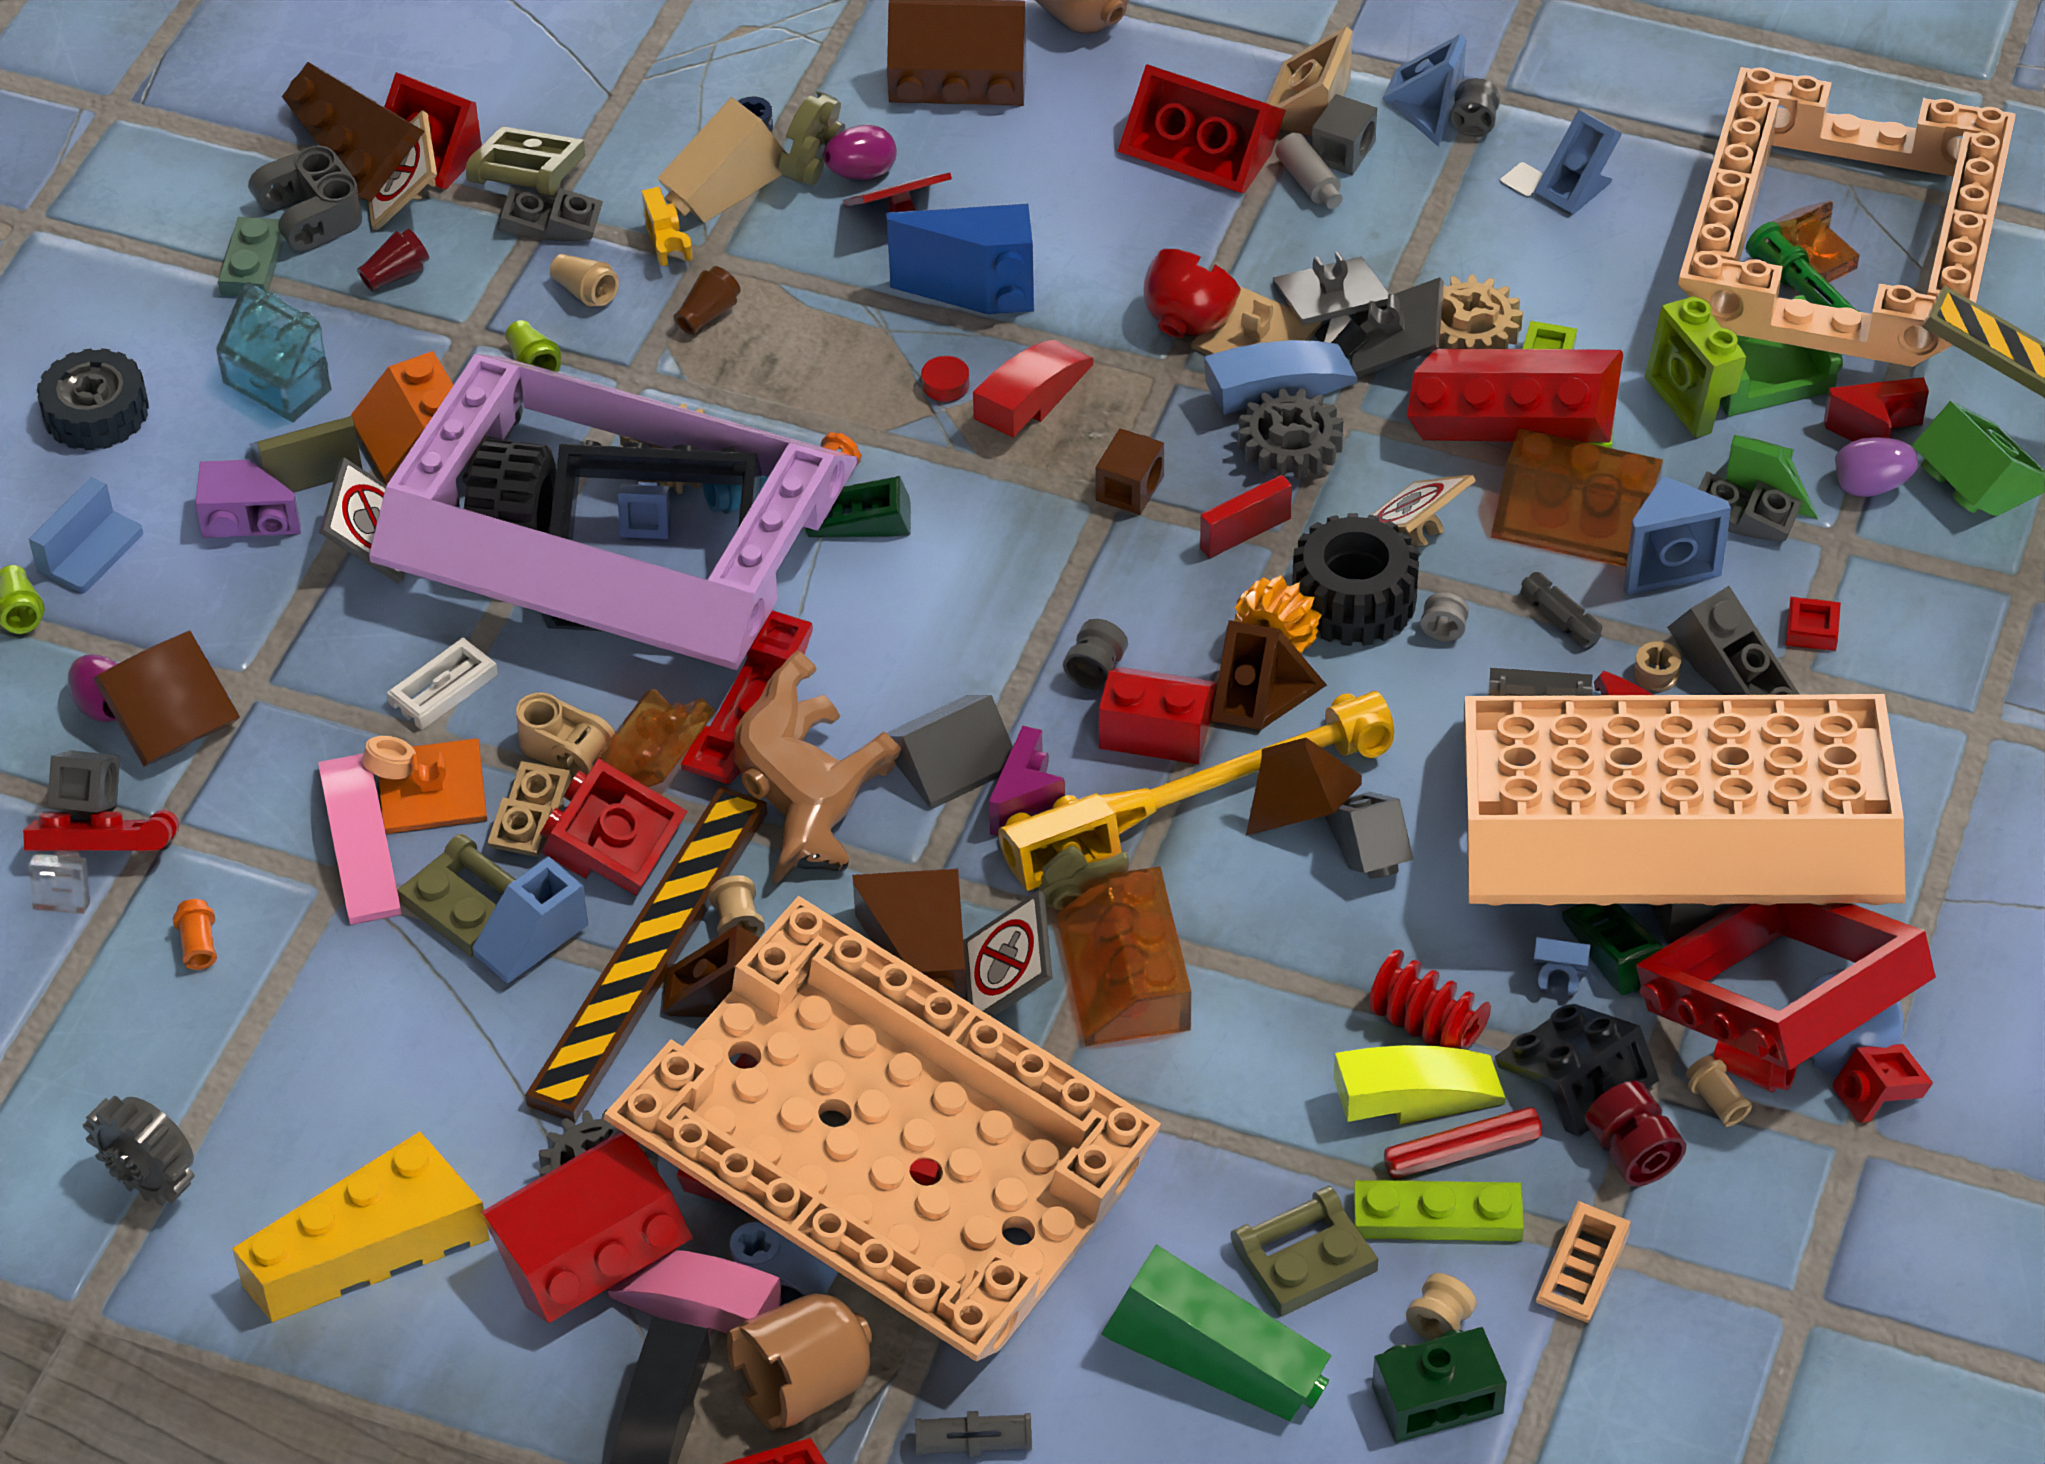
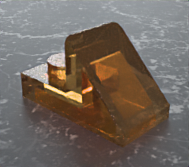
M1832 201L1801 207L1774 220L1782 227V235L1793 246H1801L1808 252L1809 264L1828 283L1858 268L1860 254L1830 229L1833 209Z

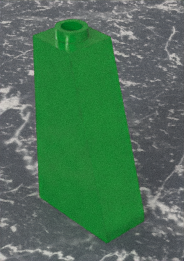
M1157 1244L1101 1335L1117 1344L1288 1421L1292 1420L1302 1404L1313 1409L1330 1381L1321 1373L1331 1358V1354Z

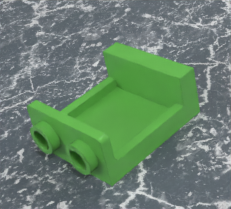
M1804 295L1793 297V299H1802L1807 301ZM1736 335L1738 338L1737 344L1747 356L1737 393L1722 397L1720 404L1727 417L1826 394L1829 388L1836 387L1838 371L1843 367L1842 354Z

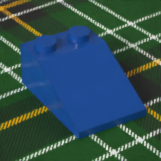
M1028 203L886 213L890 288L984 314L1034 311L1033 240Z

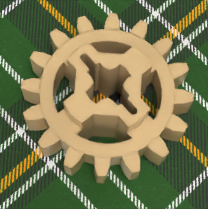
M1470 275L1468 281L1461 283L1456 276L1450 277V286L1446 287L1443 285L1439 349H1508V344L1516 345L1519 331L1522 329L1523 311H1519V298H1509L1510 288L1508 286L1499 289L1493 288V278L1487 279L1482 284L1477 283L1475 275Z

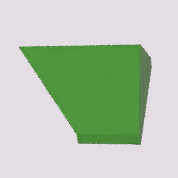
M1733 436L1726 477L1727 481L1752 492L1759 480L1802 500L1803 502L1798 514L1818 519L1792 461L1793 449L1747 436Z

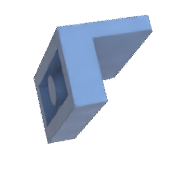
M91 477L29 538V543L38 573L79 593H85L143 535V529L141 524L114 512L107 484Z

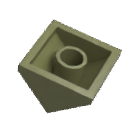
M352 416L249 443L256 465L292 492L333 482L339 461L343 457L362 469Z

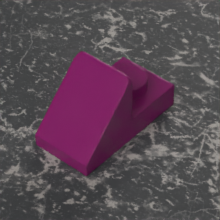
M1023 725L989 799L990 834L998 836L999 828L1005 826L1007 820L1014 814L1027 813L1033 816L1052 809L1054 803L1059 798L1065 796L1064 778L1046 773L1049 754L1043 752L1042 730Z

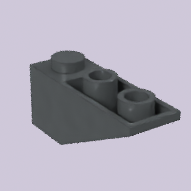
M1730 586L1690 608L1667 627L1694 670L1722 695H1800Z

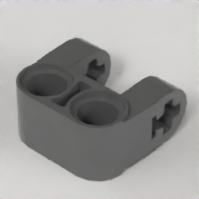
M311 146L300 152L277 159L258 168L249 179L248 188L251 194L265 210L281 209L303 200V202L287 209L282 214L278 223L281 235L294 250L305 251L356 230L362 223L363 217L355 178L335 152L328 147Z

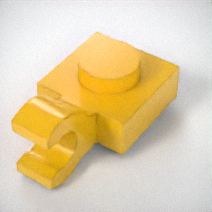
M660 187L641 190L645 226L659 264L663 267L668 266L667 254L671 251H680L684 254L686 261L692 260L691 239L687 234L678 231L680 226L674 203L666 204Z

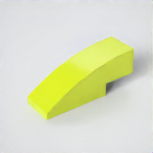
M1409 1045L1372 1047L1335 1053L1333 1079L1347 1122L1396 1113L1401 1125L1505 1105L1506 1098L1491 1055L1440 1046Z

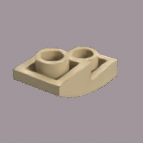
M521 761L509 798L502 797L487 842L489 848L539 857L547 841L545 837L540 835V832L555 807L561 811L564 807L566 798L563 796L573 780L570 770Z

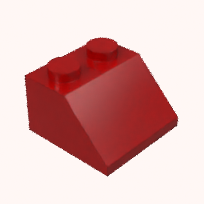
M1120 666L1110 670L1099 706V749L1200 764L1213 713L1218 682Z

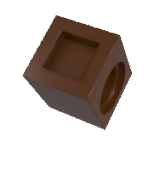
M1119 428L1095 467L1096 501L1141 515L1164 477V442Z

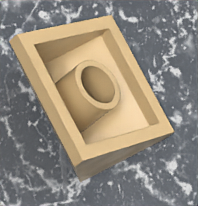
M1348 26L1343 27L1282 63L1266 101L1267 104L1286 110L1280 127L1281 130L1312 136V127L1335 94L1345 95L1351 78L1353 31Z

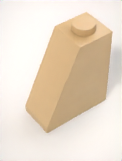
M731 97L657 179L669 192L664 198L668 204L674 203L676 211L683 217L691 212L705 223L782 175L780 172L781 151H786L759 117Z

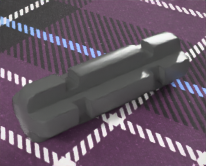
M1533 572L1529 577H1525L1521 583L1522 588L1520 591L1525 599L1534 606H1537L1539 603L1540 605L1537 609L1565 633L1572 631L1570 637L1582 647L1589 648L1594 642L1599 641L1603 628L1601 623L1589 613L1583 615L1585 610L1557 586L1550 588L1553 583L1542 573Z

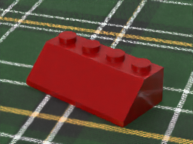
M1437 349L1432 351L1414 371L1407 418L1423 441L1610 443L1623 352L1622 350Z

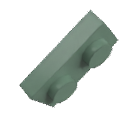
M237 218L218 279L221 295L267 298L284 241V237L278 229L280 219Z

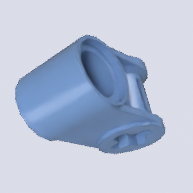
M750 1222L739 1226L732 1233L729 1241L730 1253L734 1258L733 1262L780 1277L782 1304L780 1306L814 1293L826 1295L839 1273L764 1223ZM761 1238L764 1239V1251L761 1250Z

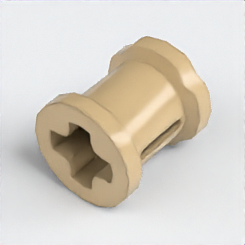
M741 875L724 877L715 882L708 893L710 904L718 910L720 918L717 926L718 935L720 936L736 925H739L757 937H761L765 930V923L763 917L756 913L753 900L756 896L754 882L750 878Z

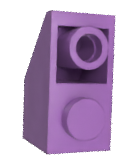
M249 459L200 461L195 505L203 538L301 534V522L295 493Z

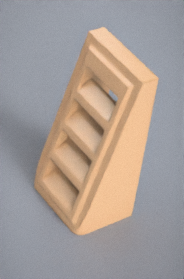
M1578 1201L1538 1293L1536 1303L1589 1324L1630 1234L1631 1221ZM1585 1232L1608 1241L1607 1249L1580 1239L1581 1233ZM1576 1249L1602 1261L1599 1266L1573 1257L1571 1254ZM1565 1267L1594 1277L1592 1284L1590 1285L1563 1274ZM1557 1284L1587 1295L1583 1305L1555 1294L1554 1290Z

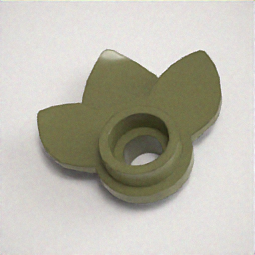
M1070 846L1061 851L1043 868L1042 884L1038 890L1045 895V905L1054 907L1056 910L1065 911L1078 907L1084 899H1099L1118 893L1131 882L1130 877L1126 876L1129 869L1128 854L1125 851L1102 861L1087 863L1083 853L1075 846Z

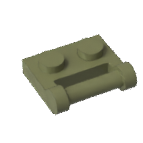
M501 126L470 156L466 165V178L469 182L484 184L489 180L537 188L540 194L554 196L557 194L558 188H560L561 180L585 157L584 140Z
M458 834L448 842L440 856L398 888L397 892L399 902L472 958L474 956L472 947L490 918L496 904L456 874L465 867L501 895H503L507 886L516 879L477 851V844L465 834Z
M1326 1186L1314 1192L1312 1200L1254 1227L1245 1224L1232 1230L1230 1233L1235 1251L1280 1317L1378 1271V1257L1343 1210L1339 1196L1331 1186ZM1321 1219L1327 1226V1229L1270 1256H1267L1262 1247Z

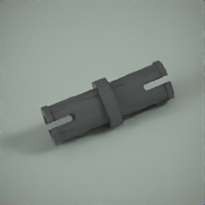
M967 1411V1417L924 1420L915 1418L917 1455L925 1453L969 1452V1458L981 1457L980 1451L1032 1450L1031 1413H1025V1415L979 1416L978 1411ZM958 1432H1001L1000 1435L995 1436H971L953 1438L947 1437L948 1433Z

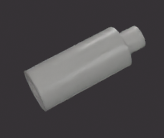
M1292 133L1285 136L1276 147L1275 153L1278 159L1314 203L1325 204L1329 209L1339 206L1343 199L1339 193L1341 187L1339 179L1302 134Z

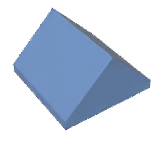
M1662 476L1632 520L1624 583L1626 594L1632 595L1721 576L1731 513L1728 501Z

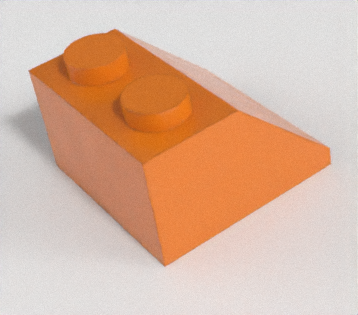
M434 351L388 366L350 415L353 418L359 439L386 485L453 387V383Z

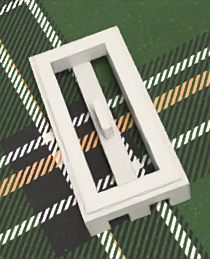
M461 638L387 692L388 702L395 709L400 707L402 715L408 720L413 717L415 725L423 730L498 675L497 664L465 638ZM469 657L468 660H466L464 663H462L461 665H459L457 668H455V669L452 670L451 672L449 671V670L452 669L454 666H456V665L459 664L461 661H463L465 658ZM432 682L434 683L432 686H430L428 689H426L421 694L416 696L414 699H411V697H413L418 692L423 690L429 684H431Z

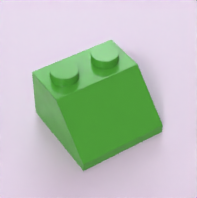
M1952 401L1948 402L1912 445L1925 458L1921 463L1922 468L1941 483L1947 480L1956 489L1951 494L1952 497L1972 513L1981 509L1997 517L2045 493V470L1995 422Z

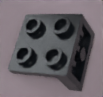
M1569 1004L1556 1009L1551 1014L1550 1019L1531 1032L1515 1037L1509 1047L1495 1056L1498 1068L1548 1085L1565 1131L1576 1136H1581L1589 1130L1585 1123L1586 1113L1590 1106L1612 1087L1624 1082L1638 1081L1644 1083L1648 1089L1659 1081L1640 1025L1577 1004Z

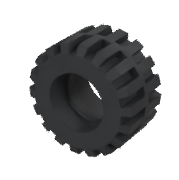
M495 439L483 441L469 471L464 509L549 534L556 478V464L549 446Z
M1347 513L1346 518H1339L1337 515L1327 517L1326 524L1317 522L1310 526L1309 534L1303 533L1298 540V548L1294 549L1292 585L1300 582L1299 592L1303 596L1314 597L1311 608L1321 614L1319 624L1317 625L1318 631L1321 632V639L1331 642L1333 639L1341 640V645L1352 646V642H1361L1363 646L1373 645L1374 639L1388 640L1393 637V630L1401 632L1407 626L1408 618H1412L1417 602L1419 554L1417 547L1411 545L1412 538L1406 532H1397L1398 525L1391 521L1382 523L1379 521V516L1369 514L1367 518L1358 517V513Z

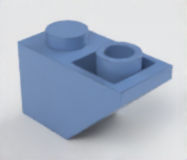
M549 856L507 886L472 947L473 954L503 981L509 984L589 925L583 885Z

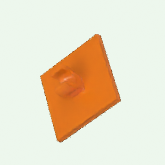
M479 738L413 746L412 748L416 754L411 756L412 773L410 776L403 779H387L379 776L382 818L386 834L487 821Z

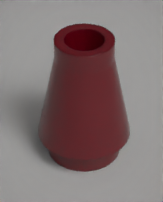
M408 228L402 233L395 231L363 265L357 268V272L367 288L373 292L381 286L423 270L422 264L429 260V255L420 239L411 229Z

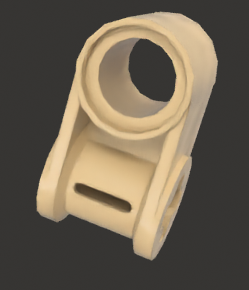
M538 692L526 695L519 701L516 707L518 740L522 753L551 767L570 770L573 779L579 770L588 775L593 767L592 764L602 751L610 750L616 743L615 731L603 718L590 712H584L557 699L551 694Z

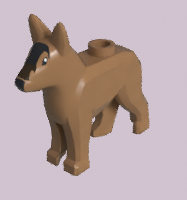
M798 650L775 671L768 680L758 701L744 714L734 730L735 753L733 760L742 772L741 780L744 787L757 799L767 798L785 816L781 854L773 875L774 884L779 883L794 867L828 869L840 872L847 869L850 857L843 845L834 837L831 829L846 816L855 801L857 792L868 780L877 775L886 776L894 769L896 764L894 760L898 758L901 751L900 745L886 732L880 733L872 741L840 761L816 746L804 742L803 740L810 728L821 722L833 724L840 718V714L834 704L824 694L798 702L796 687L802 679L809 678L817 670L815 664Z

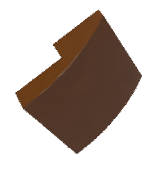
M190 630L116 664L93 679L143 767L184 750L193 741L229 727L240 718Z

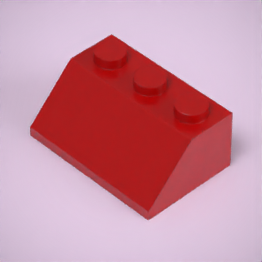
M1146 64L1117 152L1244 194L1271 156L1286 110Z
M623 1131L618 1132L480 1212L526 1308L548 1324L693 1239L671 1190L635 1139Z

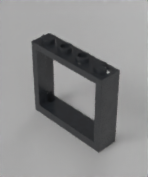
M586 440V445L559 444L549 534L573 540L579 477L742 485L739 528L760 493L762 471L757 453L735 452L734 447H726L721 451H701L698 447L687 444L675 445L672 449L652 448L640 442H628L623 444V447L603 446L601 443L593 440ZM542 613L548 629L602 631Z

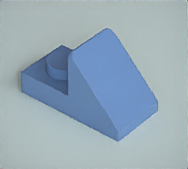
M1578 110L1534 192L1566 211L1575 214L1611 183L1612 178L1603 174L1602 170L1622 133L1588 113Z

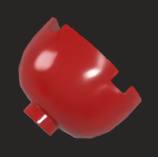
M1162 249L1152 260L1144 280V302L1152 317L1158 321V328L1169 336L1182 338L1184 334L1200 336L1211 333L1222 326L1229 318L1236 306L1241 289L1236 280L1221 267L1215 264L1210 272L1197 265L1201 258L1200 256L1179 249Z

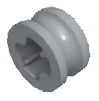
M1445 592L1435 593L1425 601L1421 628L1424 633L1435 640L1445 642L1457 640L1465 633L1469 607L1459 596Z

